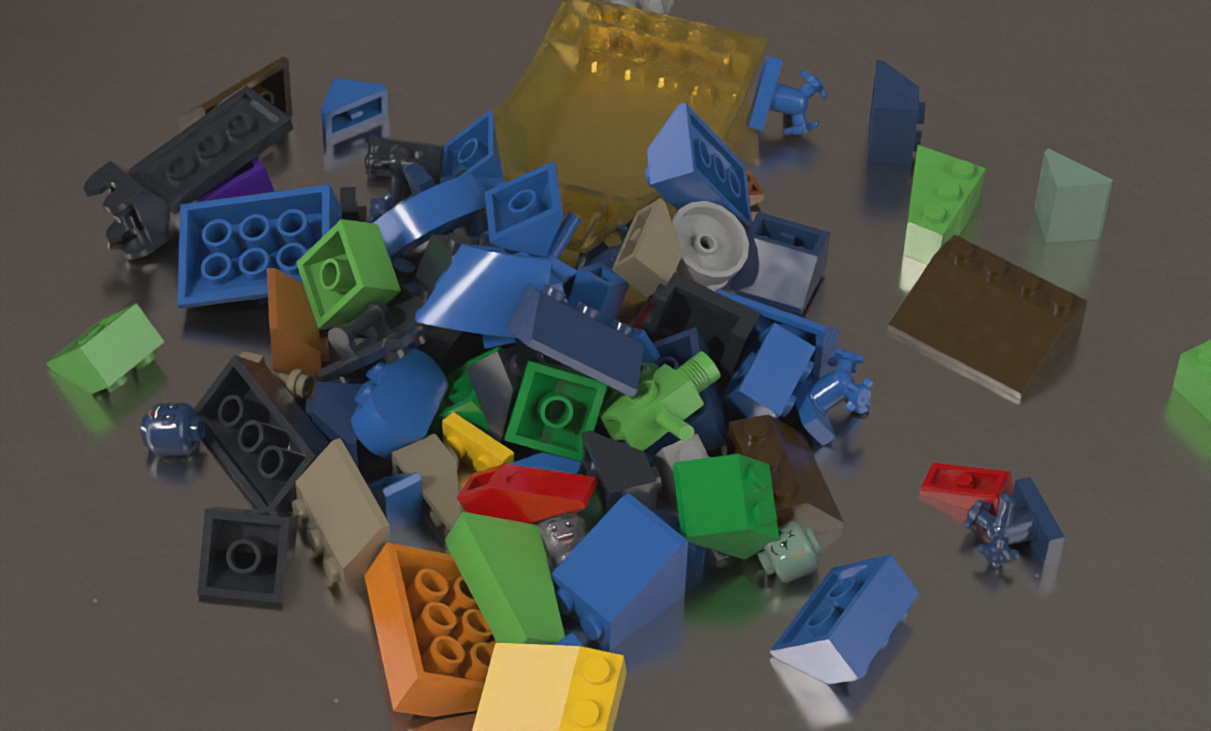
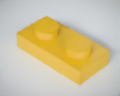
M455 412L442 420L443 444L445 447L450 446L455 451L457 458L476 472L514 462L513 451Z

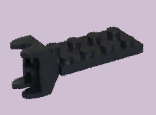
M246 85L130 169L126 170L116 163L109 161L87 179L84 184V191L86 196L89 197L102 194L108 189L110 194L107 195L102 207L105 212L113 214L115 221L108 227L106 238L109 243L123 241L132 234H137V237L128 243L124 254L127 259H138L150 254L168 241L171 212L174 215L179 213L180 204H188L197 200L291 132L294 127L288 116Z

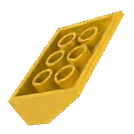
M495 643L472 731H613L627 674L624 655L581 646Z

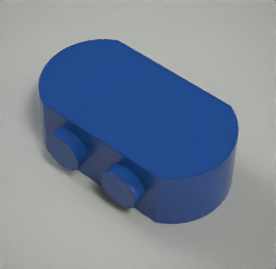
M407 347L409 353L391 364H387L383 358L375 361L366 374L370 381H367L361 387L354 398L358 405L351 417L353 430L367 449L382 458L392 460V452L417 442L426 436L448 388L446 377L439 365L430 356L415 348L409 350Z

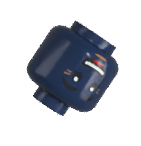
M188 403L156 404L142 418V441L146 447L150 448L152 453L160 457L188 456L195 451L198 441H203L205 436L203 418L198 417L194 407Z

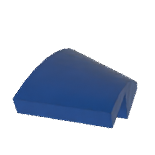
M462 244L452 258L448 270L442 273L436 282L434 291L422 309H418L416 312L415 321L448 329L519 339L506 326L528 284L542 290L544 284L549 285L552 260L545 257L508 254L500 247Z

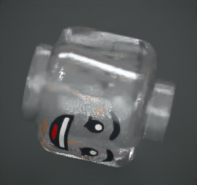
M565 512L548 517L539 524L549 570L553 572L589 533L586 523L581 516Z

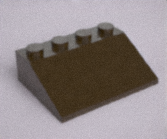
M954 234L934 254L888 324V330L1021 400L1081 334L1087 300Z

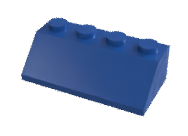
M687 103L678 105L647 149L648 165L645 166V177L649 186L655 188L663 196L664 200L673 205L677 210L691 202L708 201L721 205L736 216L747 233L752 224L745 164Z

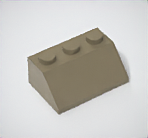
M341 438L333 440L295 482L297 500L292 501V508L294 514L299 515L298 523L300 525L305 523L308 528L307 534L312 550L315 554L321 552L324 557L323 565L330 583L337 582L343 595L348 597L367 590L364 575L387 542L391 543L390 524Z

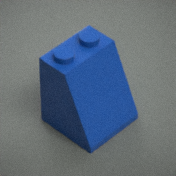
M627 493L552 572V583L559 612L570 616L576 621L590 639L598 640L609 651L684 597L688 540L631 494Z

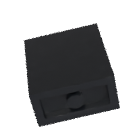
M674 272L666 286L660 283L656 288L650 301V305L654 306L655 310L651 309L641 330L646 332L653 343L656 338L664 339L697 327L715 355L716 365L721 376L718 379L719 386L725 389L750 343L760 313Z

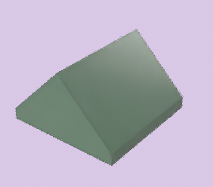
M1049 148L1044 152L1034 204L1046 243L1098 240L1102 235L1113 180Z

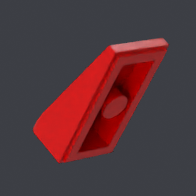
M932 463L919 491L921 495L968 511L979 499L984 502H990L993 504V507L989 513L996 516L1001 493L1008 492L1012 496L1014 488L1010 471Z

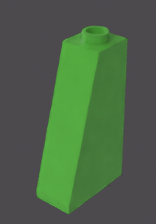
M462 512L445 539L446 546L496 642L555 645L565 638L539 525Z

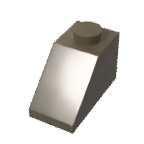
M659 198L636 212L611 269L646 297L652 295L660 283L666 286L674 272L678 273L676 269L682 257L666 203Z

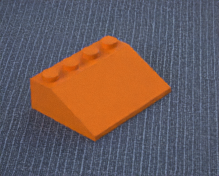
M387 542L364 577L393 711L428 717L478 711L495 643L497 642L452 555Z

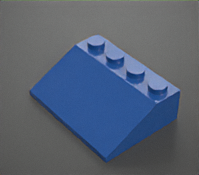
M330 184L180 204L178 307L182 309L267 298V268H276L303 284L296 262L342 219V208Z

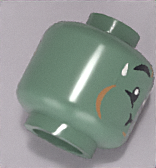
M791 521L778 527L780 539L765 545L764 551L757 553L767 576L776 573L779 580L784 583H790L815 571L819 566L818 557L823 555L810 525L803 527L798 521Z

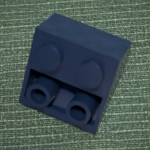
M758 212L746 233L749 241L748 258L742 268L732 278L729 292L802 315L827 266L830 232Z

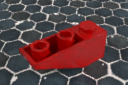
M502 464L471 474L457 499L467 513L528 524L533 522V524L537 525L558 514L565 512L575 514L583 510L589 504V498L598 481L595 477Z

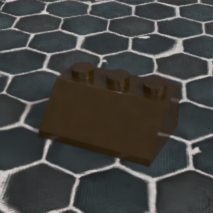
M284 56L181 116L179 118L180 132L246 85L290 118L293 116L289 60Z
M769 414L729 422L726 455L740 454L769 464L778 527L791 521H798L803 527L810 525L814 535L844 529V521L804 434Z

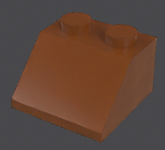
M267 268L273 370L290 375L294 369L299 368L307 371L308 375H311L313 378H316V371L322 369L321 361H329L328 337H320L319 332L327 331V329H318L304 284L276 268Z

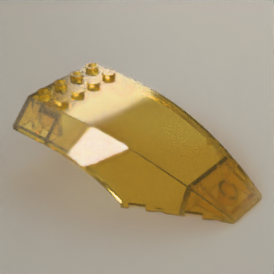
M562 0L523 76L507 98L497 108L492 107L503 182L506 183L554 161L558 168L564 213L559 227L569 212L582 219L565 249L586 254L600 247L621 233L618 230L620 225L625 224L629 227L637 211L659 198H663L655 188L649 186L645 177V166L648 165L647 149L678 105L687 103L712 131L724 141L746 98L768 46L769 38L602 0Z

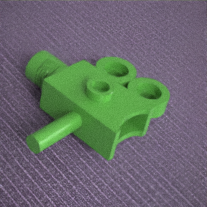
M702 351L676 370L666 364L659 368L655 363L641 362L638 390L634 398L607 386L597 422L605 426L613 440H625L628 446L641 451L647 449L667 432L672 433L682 441H689L694 435V429L683 420L704 405L699 393L721 377L720 372L713 361Z

